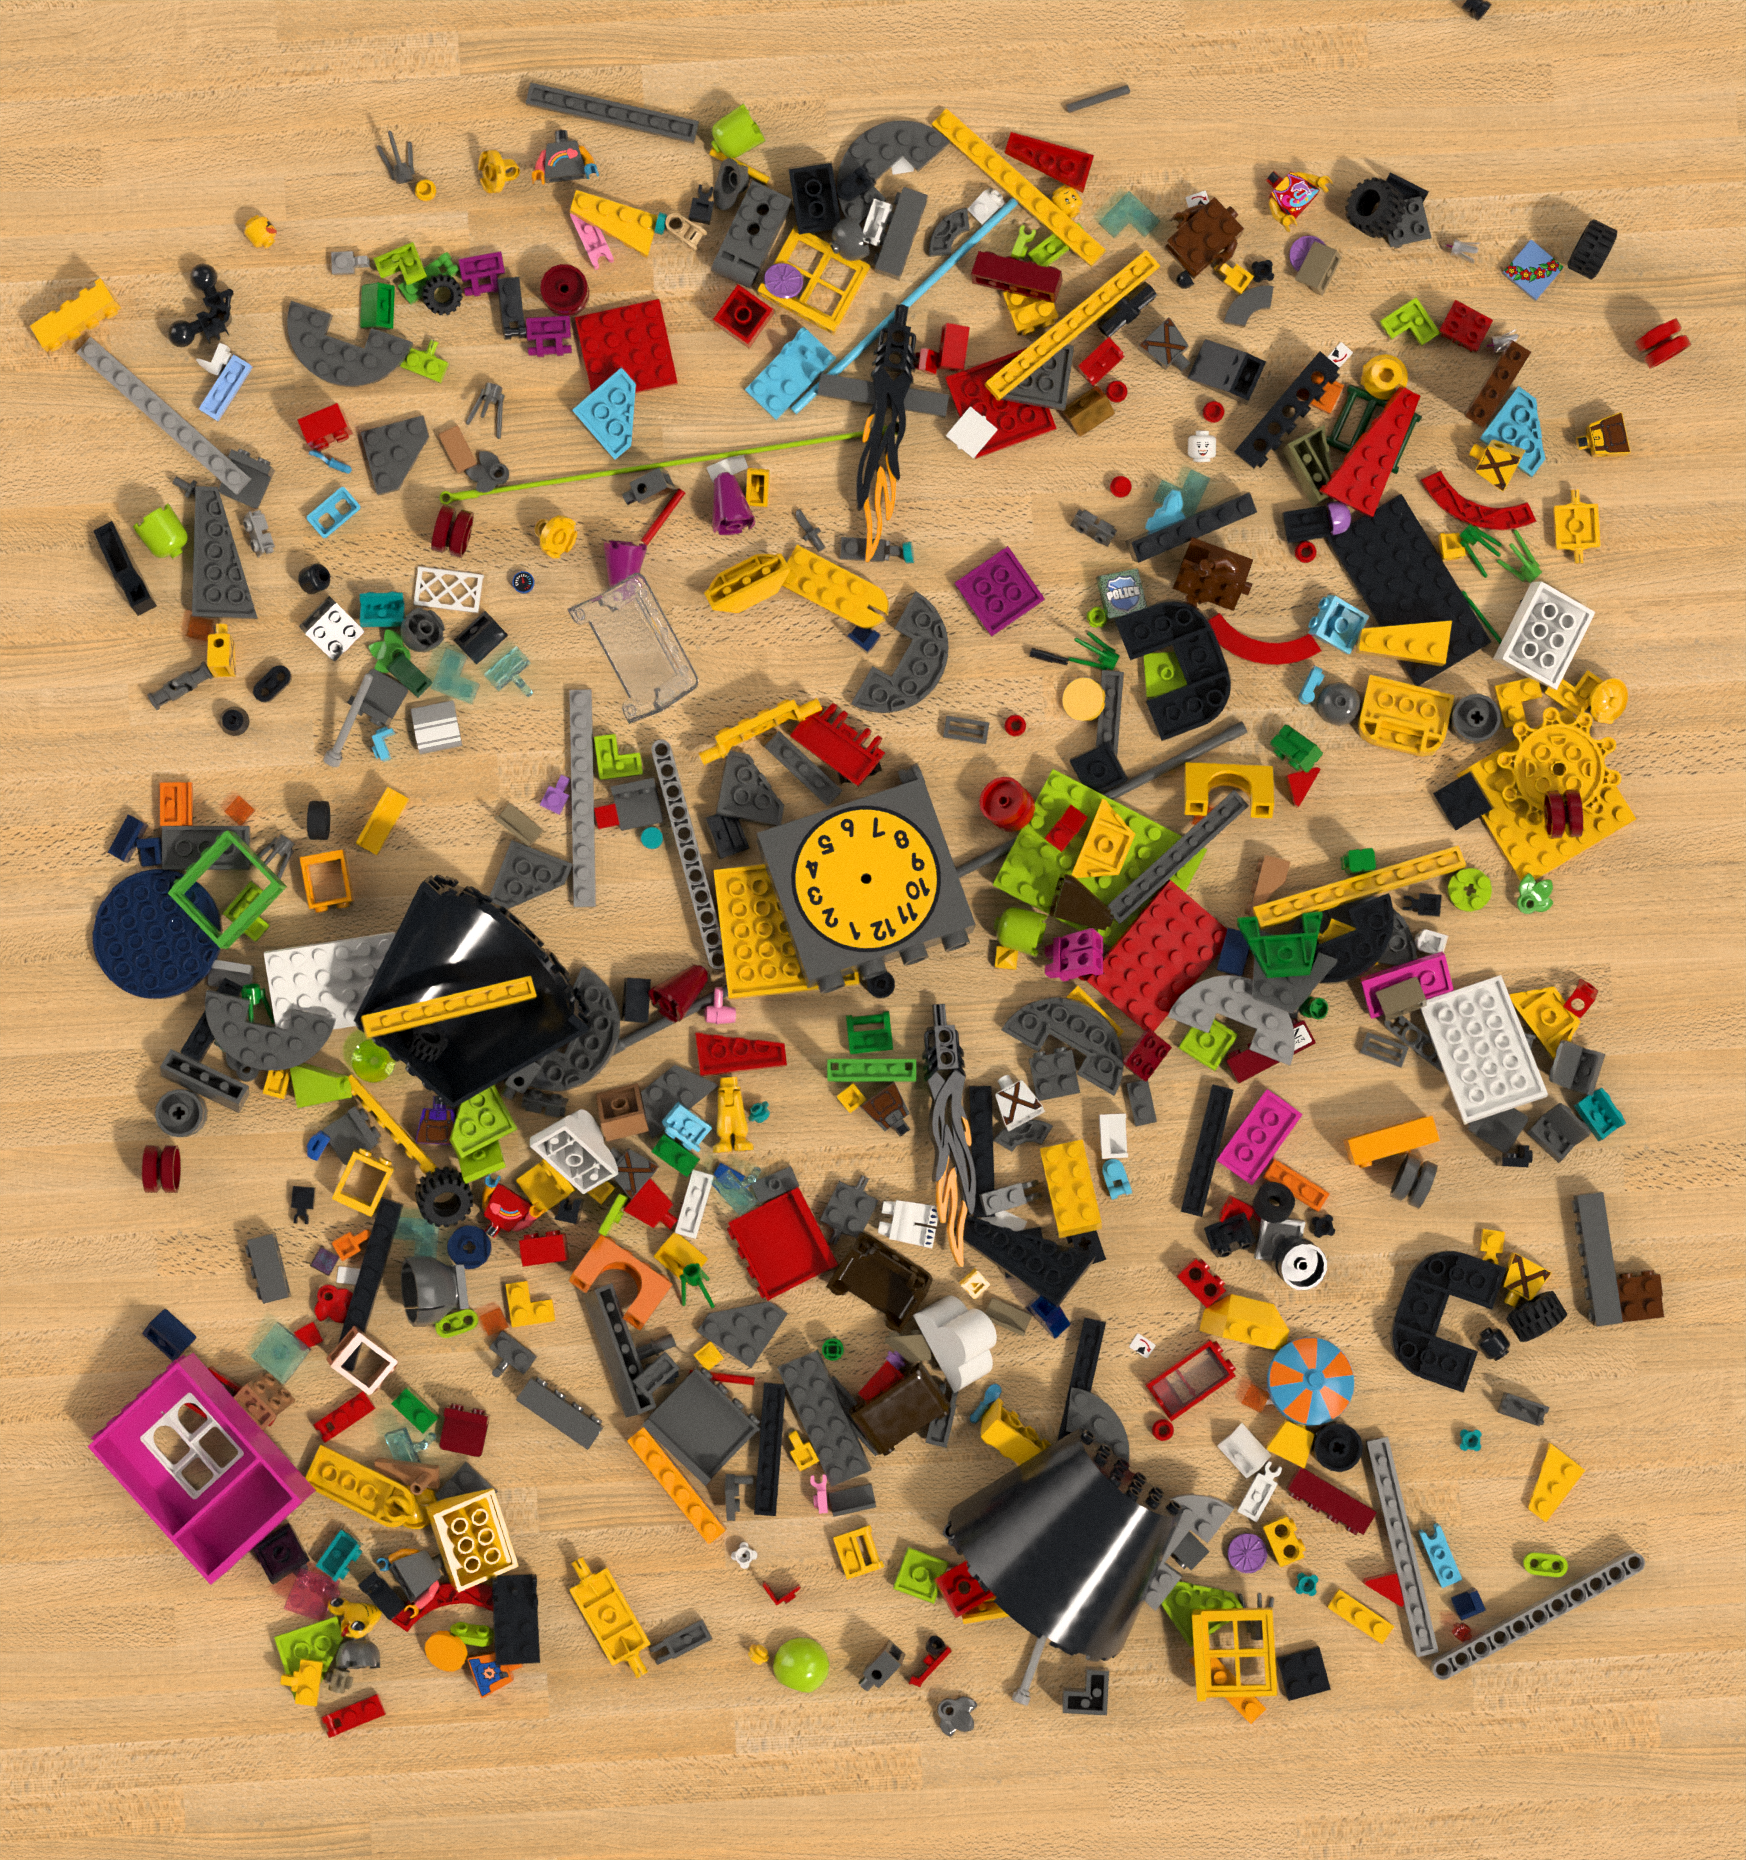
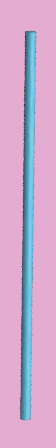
M1011 198L901 304L910 307L1019 203ZM895 309L827 374L838 376L880 336V331L888 328L889 324L894 322ZM819 382L791 407V410L796 415L817 396Z

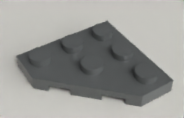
M1066 345L1001 400L1064 411L1066 408L1074 346Z
M423 415L361 432L378 496L400 490L404 479L409 471H411L422 448L429 440L430 436Z
M729 751L725 759L716 810L717 815L776 827L781 825L784 804L780 798H777L771 789V785L755 766L754 760L749 754Z
M511 840L489 896L493 899L491 903L510 909L566 884L573 864Z
M771 1301L712 1312L708 1314L697 1332L752 1368L788 1313Z

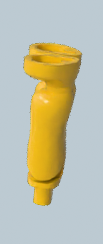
M737 1077L720 1078L716 1133L720 1137V1141L713 1146V1153L733 1152L732 1134L735 1135V1152L754 1150L753 1143L746 1139L748 1124L744 1113L741 1087L738 1086Z

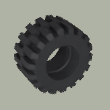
M1372 177L1371 180L1365 179L1363 184L1358 183L1356 185L1357 188L1355 190L1352 189L1350 192L1352 195L1347 198L1348 205L1345 206V210L1348 212L1346 217L1350 220L1349 223L1372 238H1382L1384 234L1388 236L1391 234V230H1396L1398 228L1397 224L1403 220L1401 218L1405 214L1403 207L1406 206L1403 194L1381 178ZM1380 201L1377 210L1371 214L1373 207Z
M1595 219L1591 220L1571 254L1568 268L1590 280L1595 278L1615 243L1617 230Z
M439 1167L435 1168V1171L432 1173L428 1171L426 1177L422 1176L419 1179L421 1184L416 1185L415 1192L416 1202L424 1220L426 1219L431 1225L434 1223L435 1227L444 1225L445 1228L449 1227V1224L457 1225L459 1220L464 1221L466 1219L465 1214H470V1207H473L474 1202L468 1183L465 1184L462 1173H458L457 1169L454 1168L450 1171L448 1167H443V1170H440ZM442 1193H454L448 1201H434Z
M1546 1291L1535 1296L1531 1301L1528 1300L1509 1313L1506 1320L1519 1341L1527 1342L1560 1324L1566 1318L1567 1312L1554 1291Z

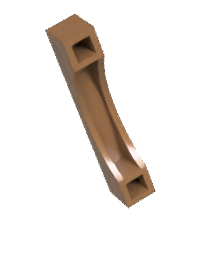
M1264 855L1262 859H1258L1255 870L1259 872L1257 881L1253 880L1250 893H1253L1252 901H1248L1245 908V914H1248V917H1254L1253 907L1265 904L1271 894L1285 883L1290 861ZM1251 949L1243 976L1240 977L1253 980L1255 957Z

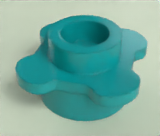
M764 1101L762 1104H754L750 1108L751 1114L748 1120L750 1122L756 1121L757 1123L764 1122L770 1115V1111L767 1109L769 1103Z
M1477 1429L1474 1431L1461 1430L1460 1436L1462 1441L1460 1449L1463 1451L1468 1449L1479 1451L1482 1447L1480 1444L1482 1433Z
M1299 1573L1297 1575L1298 1585L1295 1587L1296 1593L1314 1596L1317 1593L1316 1583L1318 1582V1577L1314 1574L1308 1576L1304 1573Z

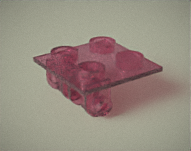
M300 1568L283 1609L322 1621L328 1612V1602L338 1598L340 1595V1590L337 1589L340 1581L334 1582L332 1578Z

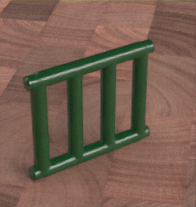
M1349 385L1347 388L1348 396L1330 437L1327 436L1326 438L1328 445L1347 454L1363 433H1365L1376 405L1384 408L1388 403V400L1378 399L1369 392ZM1356 397L1368 401V404L1349 445L1339 441L1338 438ZM1415 412L1391 470L1394 474H1397L1399 471L1398 463L1416 422L1419 423L1422 419V416Z

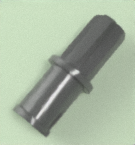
M671 1333L658 1340H650V1343L636 1348V1351L641 1361L655 1354L659 1356L660 1352L676 1347V1343Z

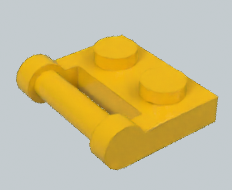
M866 1525L833 1537L847 1580L884 1567L883 1561L879 1559L871 1535V1525ZM861 1535L864 1538L872 1562L869 1565H865L856 1538Z

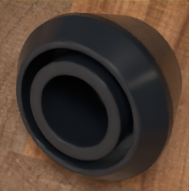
M229 707L221 714L220 726L228 735L239 736L249 727V716L240 707Z

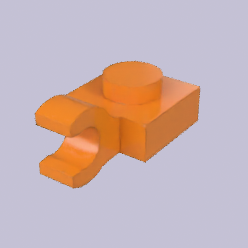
M366 1229L354 1236L352 1231L332 1242L342 1262L362 1250L359 1244L368 1240L371 1232L369 1229Z

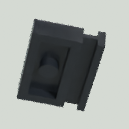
M1326 505L1282 513L1287 544L1331 537Z
M717 814L704 819L719 860L750 848L739 819Z

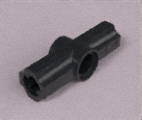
M1145 281L1129 296L1123 297L1112 308L1113 310L1096 324L1100 332L1108 338L1125 324L1131 323L1141 313V310L1157 297L1155 290Z

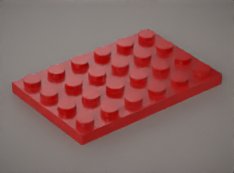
M1167 880L1103 957V974L1097 976L1089 974L1085 981L1145 1031L1149 1028L1154 1032L1168 1016L1178 998L1192 987L1222 951L1228 929L1174 882Z

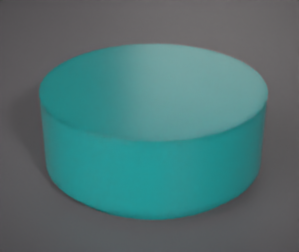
M659 212L654 233L664 234L666 218L668 217L666 213Z
M904 542L902 545L904 561L906 564L914 563L912 542Z
M654 827L645 829L641 835L642 844L648 849L660 847L663 842L661 831Z

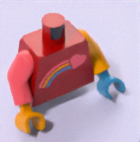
M488 1174L482 1192V1209L484 1211L483 1216L490 1220L484 1232L495 1238L501 1228L508 1233L511 1231L519 1232L528 1228L546 1211L545 1208L542 1211L537 1209L539 1202L532 1205L503 1184L498 1183L501 1176L494 1180L491 1178V1174Z

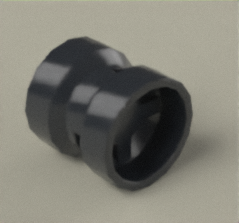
M1467 0L1461 8L1466 12H1471L1473 18L1479 21L1492 4L1487 0Z

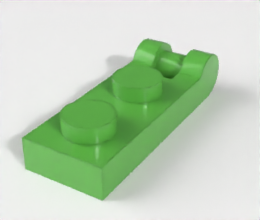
M448 252L442 254L437 260L424 268L427 275L426 278L409 285L406 284V281L398 285L410 305L422 298L423 285H426L427 279L430 280L431 276L442 274L438 269L444 265L447 269L442 275L447 274L451 278L460 272L459 267L452 263V257Z

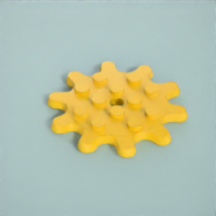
M1549 707L1543 712V724L1539 729H1531L1523 722H1518L1513 726V734L1519 740L1518 750L1513 753L1503 752L1497 757L1498 765L1511 770L1514 774L1513 782L1503 789L1502 796L1509 802L1520 798L1528 802L1529 811L1526 814L1528 824L1536 826L1544 818V795L1546 791L1557 790L1563 796L1564 791L1567 789H1578L1583 809L1588 810L1597 817L1605 813L1606 805L1599 797L1600 789L1604 786L1615 787L1622 780L1618 771L1608 769L1604 763L1605 757L1616 749V741L1611 737H1605L1601 740L1593 739L1589 733L1593 720L1588 713L1579 714L1572 724H1564L1560 720L1558 710ZM1557 763L1562 764L1565 769L1561 776L1553 772V766Z

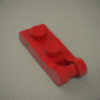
M362 1391L313 1424L315 1430H319L323 1436L321 1439L326 1443L375 1410L376 1407L366 1392ZM330 1421L335 1427L332 1431H329L325 1425Z
M375 1694L321 1717V1720L328 1729L326 1732L328 1738H331L386 1715V1711L379 1694ZM339 1718L342 1725L336 1727L333 1720Z

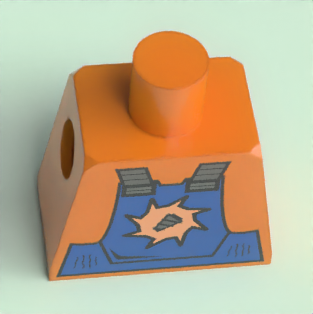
M495 1651L474 1654L467 1658L481 1698L511 1683L514 1680L512 1671L523 1667V1664L496 1666Z

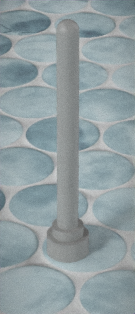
M371 674L364 676L334 747L330 748L323 758V761L329 766H340L343 759L341 750L373 680Z
M1044 1635L1040 1639L1037 1638L1020 1688H1017V1691H1014L1011 1699L1028 1706L1031 1698L1028 1690L1047 1639Z

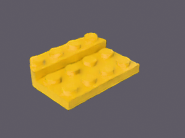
M1369 675L1358 719L1359 735L1361 739L1375 746L1416 756H1431L1440 748L1445 740L1455 695Z

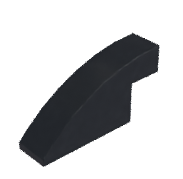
M111 521L93 530L114 579L125 592L130 606L137 616L155 608L157 605L114 522Z

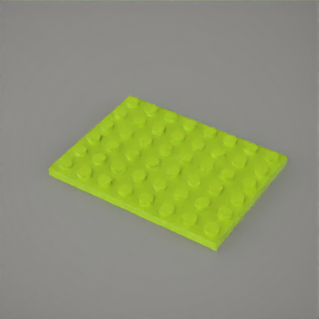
M1052 769L1035 801L1033 818L1020 830L992 885L1049 914L1059 876L1061 873L1071 875L1102 799L1108 802L1112 809L1135 833L1119 875L1077 878L1106 905L1116 898L1182 836ZM1071 804L1088 818L1079 832L1072 838L1065 849L1060 852L1044 838ZM1201 849L1169 880L1186 892L1207 849ZM1162 886L1120 924L1113 918L1111 928L1107 927L1106 931L1095 929L1103 937V943L1112 947ZM1056 918L1079 931L1092 928Z

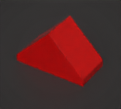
M1315 767L1311 768L1309 772L1300 771L1285 776L1294 807L1298 808L1319 774L1320 768Z
M1395 1571L1363 1579L1362 1583L1403 1607L1404 1600Z

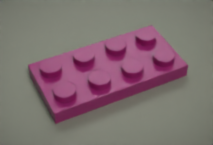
M1441 951L1361 977L1360 982L1370 1018L1383 1015L1376 992L1416 976L1427 1000L1454 991L1444 952Z
M1266 1089L1216 1161L1250 1185H1253L1303 1114Z

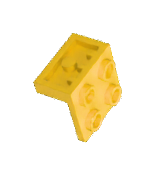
M545 1159L516 1180L533 1205L539 1202L537 1204L539 1211L545 1208V1212H547L576 1191V1188Z

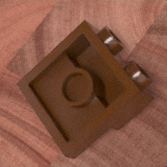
M1654 1270L1641 1271L1639 1276H1633V1273L1619 1274L1620 1278H1616L1623 1322L1664 1317L1660 1274L1655 1273Z

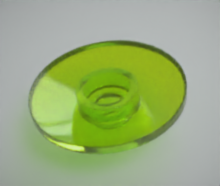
M372 1039L360 1043L353 1052V1070L359 1078L366 1082H381L388 1078L395 1068L396 1061L390 1057L389 1052L384 1047L377 1046ZM372 1057L378 1058L379 1062L377 1065L371 1063Z

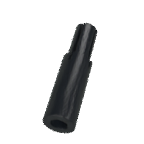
M1031 648L1029 657L1066 666L1069 662L1068 658Z

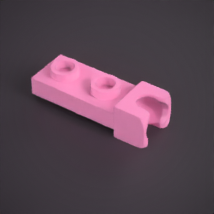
M570 214L594 269H599L598 258L601 256H605L610 263H613L614 258L601 230Z

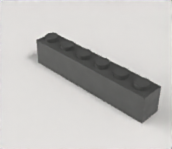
M1604 1192L1574 1195V1200L1571 1201L1573 1213L1577 1214L1578 1222H1575L1576 1235H1580L1581 1244H1578V1252L1584 1261V1265L1581 1266L1583 1279L1586 1278L1587 1281L1584 1293L1586 1300L1590 1302L1591 1309L1587 1310L1589 1322H1593V1326L1596 1327L1623 1323Z
M613 1283L590 1290L587 1293H582L625 1417L635 1416L656 1408L652 1394L646 1398L632 1382L643 1372V1368L627 1323L622 1319L624 1314Z

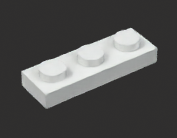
M697 1170L692 1171L675 1233L696 1239L714 1175Z

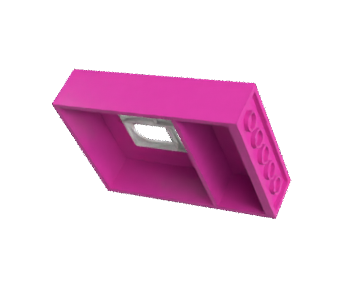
M192 1353L187 1357L183 1354L166 1367V1371L151 1381L152 1384L139 1392L135 1400L124 1406L120 1414L114 1416L106 1423L107 1426L99 1430L91 1437L93 1442L88 1448L206 1581L212 1585L316 1490L199 1358ZM185 1403L196 1404L208 1418L194 1433H189L178 1418L179 1408ZM166 1425L173 1428L190 1447L189 1453L177 1464H172L154 1443V1432L160 1426ZM213 1427H217L238 1450V1455L224 1468L219 1467L199 1444V1440ZM195 1458H200L214 1475L200 1490H195L182 1475V1470Z

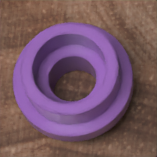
M889 1350V1355L885 1359L898 1370L902 1366L905 1367L906 1364L903 1362L905 1358L896 1350L893 1353Z

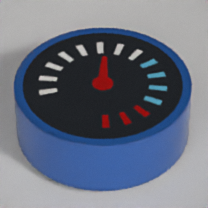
M526 571L518 572L512 581L515 590L521 594L531 592L535 586L533 576Z

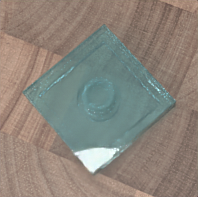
M277 1322L251 1357L282 1384H286L312 1349L281 1323Z

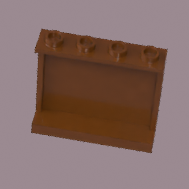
M1510 340L1468 406L1464 416L1484 428L1528 359L1531 351Z

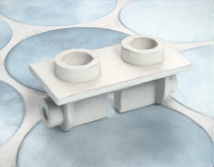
M873 199L863 228L864 242L879 247L893 205Z

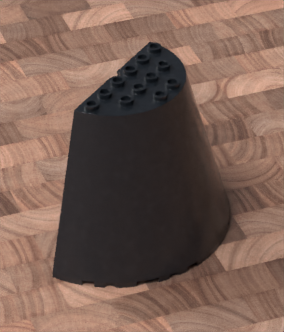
M431 875L420 884L353 1020L357 1028L364 1032L361 1017L364 1015L528 976L532 978L537 996L535 999L435 1022V1027H440L442 1029L440 1032H445V1037L448 1038L447 1047L435 1061H427L426 1058L421 1060V1056L418 1055L416 1057L414 1056V1051L410 1052L408 1050L410 1047H406L405 1043L407 1041H405V1037L410 1029L372 1037L373 1042L379 1047H384L393 1060L396 1062L403 1061L407 1065L405 1067L406 1071L410 1075L418 1077L427 1090L435 1092L443 1104L454 1108L587 1033L591 1028V1017L586 1016L590 1010L585 1003L582 992L577 987L573 989L569 983L571 980L569 972L558 961L553 952L548 955L545 949L541 948L544 943L524 923L502 906L496 908L490 904L493 899L482 894L478 889L472 886L463 888L457 885L459 883L457 879L449 876L436 875L433 877Z
M1079 1427L954 1506L948 1516V1524H952L949 1534L954 1540L952 1543L957 1554H963L968 1561L966 1565L971 1576L978 1581L985 1593L990 1589L996 1596L994 1602L1023 1628L1039 1639L1044 1635L1051 1640L1050 1646L1059 1648L1071 1656L1080 1653L1086 1655V1659L1089 1661L1098 1662L1100 1659L1108 1661L1111 1657H1116L1123 1649L1184 1511L1176 1501L1168 1499L1159 1487L1152 1486L1142 1473L1137 1472L1135 1474L1130 1471L1129 1463L1125 1459L1114 1455L1109 1446L1097 1441L1093 1433Z

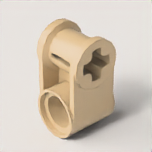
M672 213L666 218L667 232L689 249L696 251L697 244L703 236L707 235V232L681 214ZM678 220L682 225L679 229H672L669 226L670 222Z

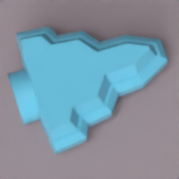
M1173 489L1167 495L1163 506L1156 509L1153 517L1148 518L1145 529L1149 531L1186 518L1182 513L1183 500L1181 491Z

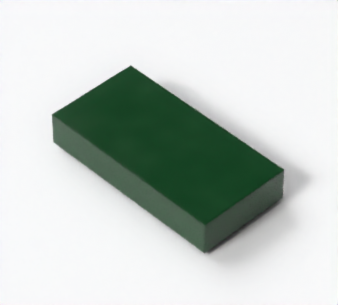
M402 653L386 667L417 698L433 683Z

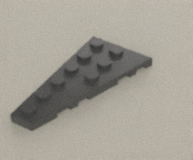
M196 486L192 617L258 619L218 487Z

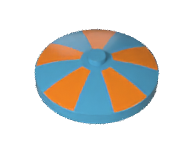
M1305 1337L1286 1344L1275 1354L1268 1368L1267 1388L1274 1406L1283 1416L1297 1424L1317 1426L1334 1420L1347 1408L1354 1391V1375L1348 1359L1338 1347L1320 1338Z

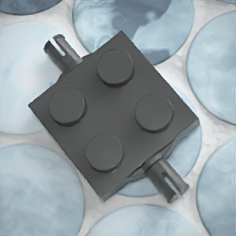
M861 1175L856 1186H850L841 1181L838 1182L819 1219L834 1229L828 1240L830 1243L833 1242L834 1245H837L841 1234H847L856 1238L859 1233H863L878 1203L877 1199L869 1196L864 1191L870 1180L869 1178Z

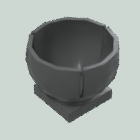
M413 1256L403 1261L401 1293L404 1308H414L405 1309L407 1319L413 1327H426L439 1323L452 1309L469 1308L464 1264L445 1265L432 1256Z

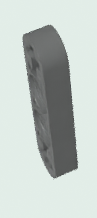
M1399 1016L1397 1022L1401 1026H1404L1405 1023L1408 1026L1399 1035L1397 1032L1401 1029L1397 1026L1391 1028L1389 1026L1391 1022H1386L1384 1019V1026L1389 1032L1437 1070L1444 1073L1439 1059H1436L1435 1062L1432 1061L1437 1056L1436 1050L1430 1056L1423 1053L1422 1049L1426 1043L1433 1045L1428 1035L1403 1016ZM1410 1029L1417 1033V1039L1414 1042L1407 1041L1405 1037L1406 1032Z

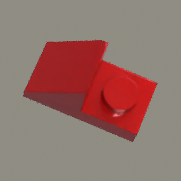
M1070 804L1044 839L1062 852L1079 832L1088 817Z

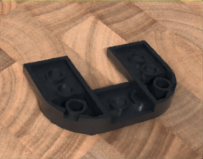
M1167 599L1115 619L1130 661L1172 645L1187 685L1146 700L1161 741L1204 726L1219 716L1230 696L1231 675L1213 626L1208 617L1199 608L1186 601Z
M1439 1251L1420 1260L1408 1276L1391 1326V1345L1400 1364L1410 1373L1422 1379L1464 1393L1478 1351L1436 1337L1449 1295L1493 1309L1507 1268L1457 1251Z

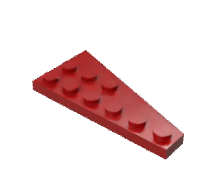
M1399 387L1384 406L1385 410L1378 418L1373 420L1371 428L1367 433H1363L1345 456L1342 465L1338 470H1334L1330 475L1331 479L1320 488L1319 492L1369 517H1373L1421 396L1405 387Z

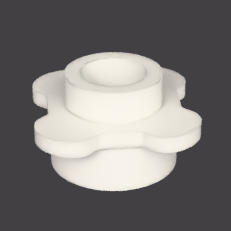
M742 1542L738 1550L732 1552L731 1558L736 1560L741 1568L746 1569L749 1567V1563L757 1558V1552L751 1550L748 1547V1543Z

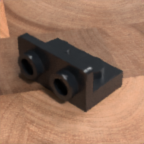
M1518 1145V1154L1502 1153V1157H1496V1166L1528 1168L1529 1163H1532L1533 1151L1529 1150V1145Z
M1245 1212L1204 1228L1211 1251L1217 1258L1227 1257L1236 1250L1248 1249L1252 1244L1257 1243Z

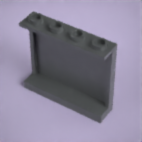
M697 1366L643 1422L642 1426L706 1486L734 1454L760 1430L761 1426L759 1425L760 1420L753 1413L748 1414L743 1409L745 1406L736 1397L732 1399L727 1394L729 1390L722 1383L716 1384L711 1379L713 1375L705 1367L701 1369Z

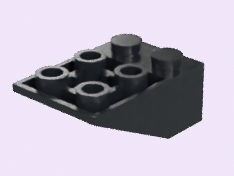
M1205 339L1187 379L1247 405L1266 361L1249 353Z

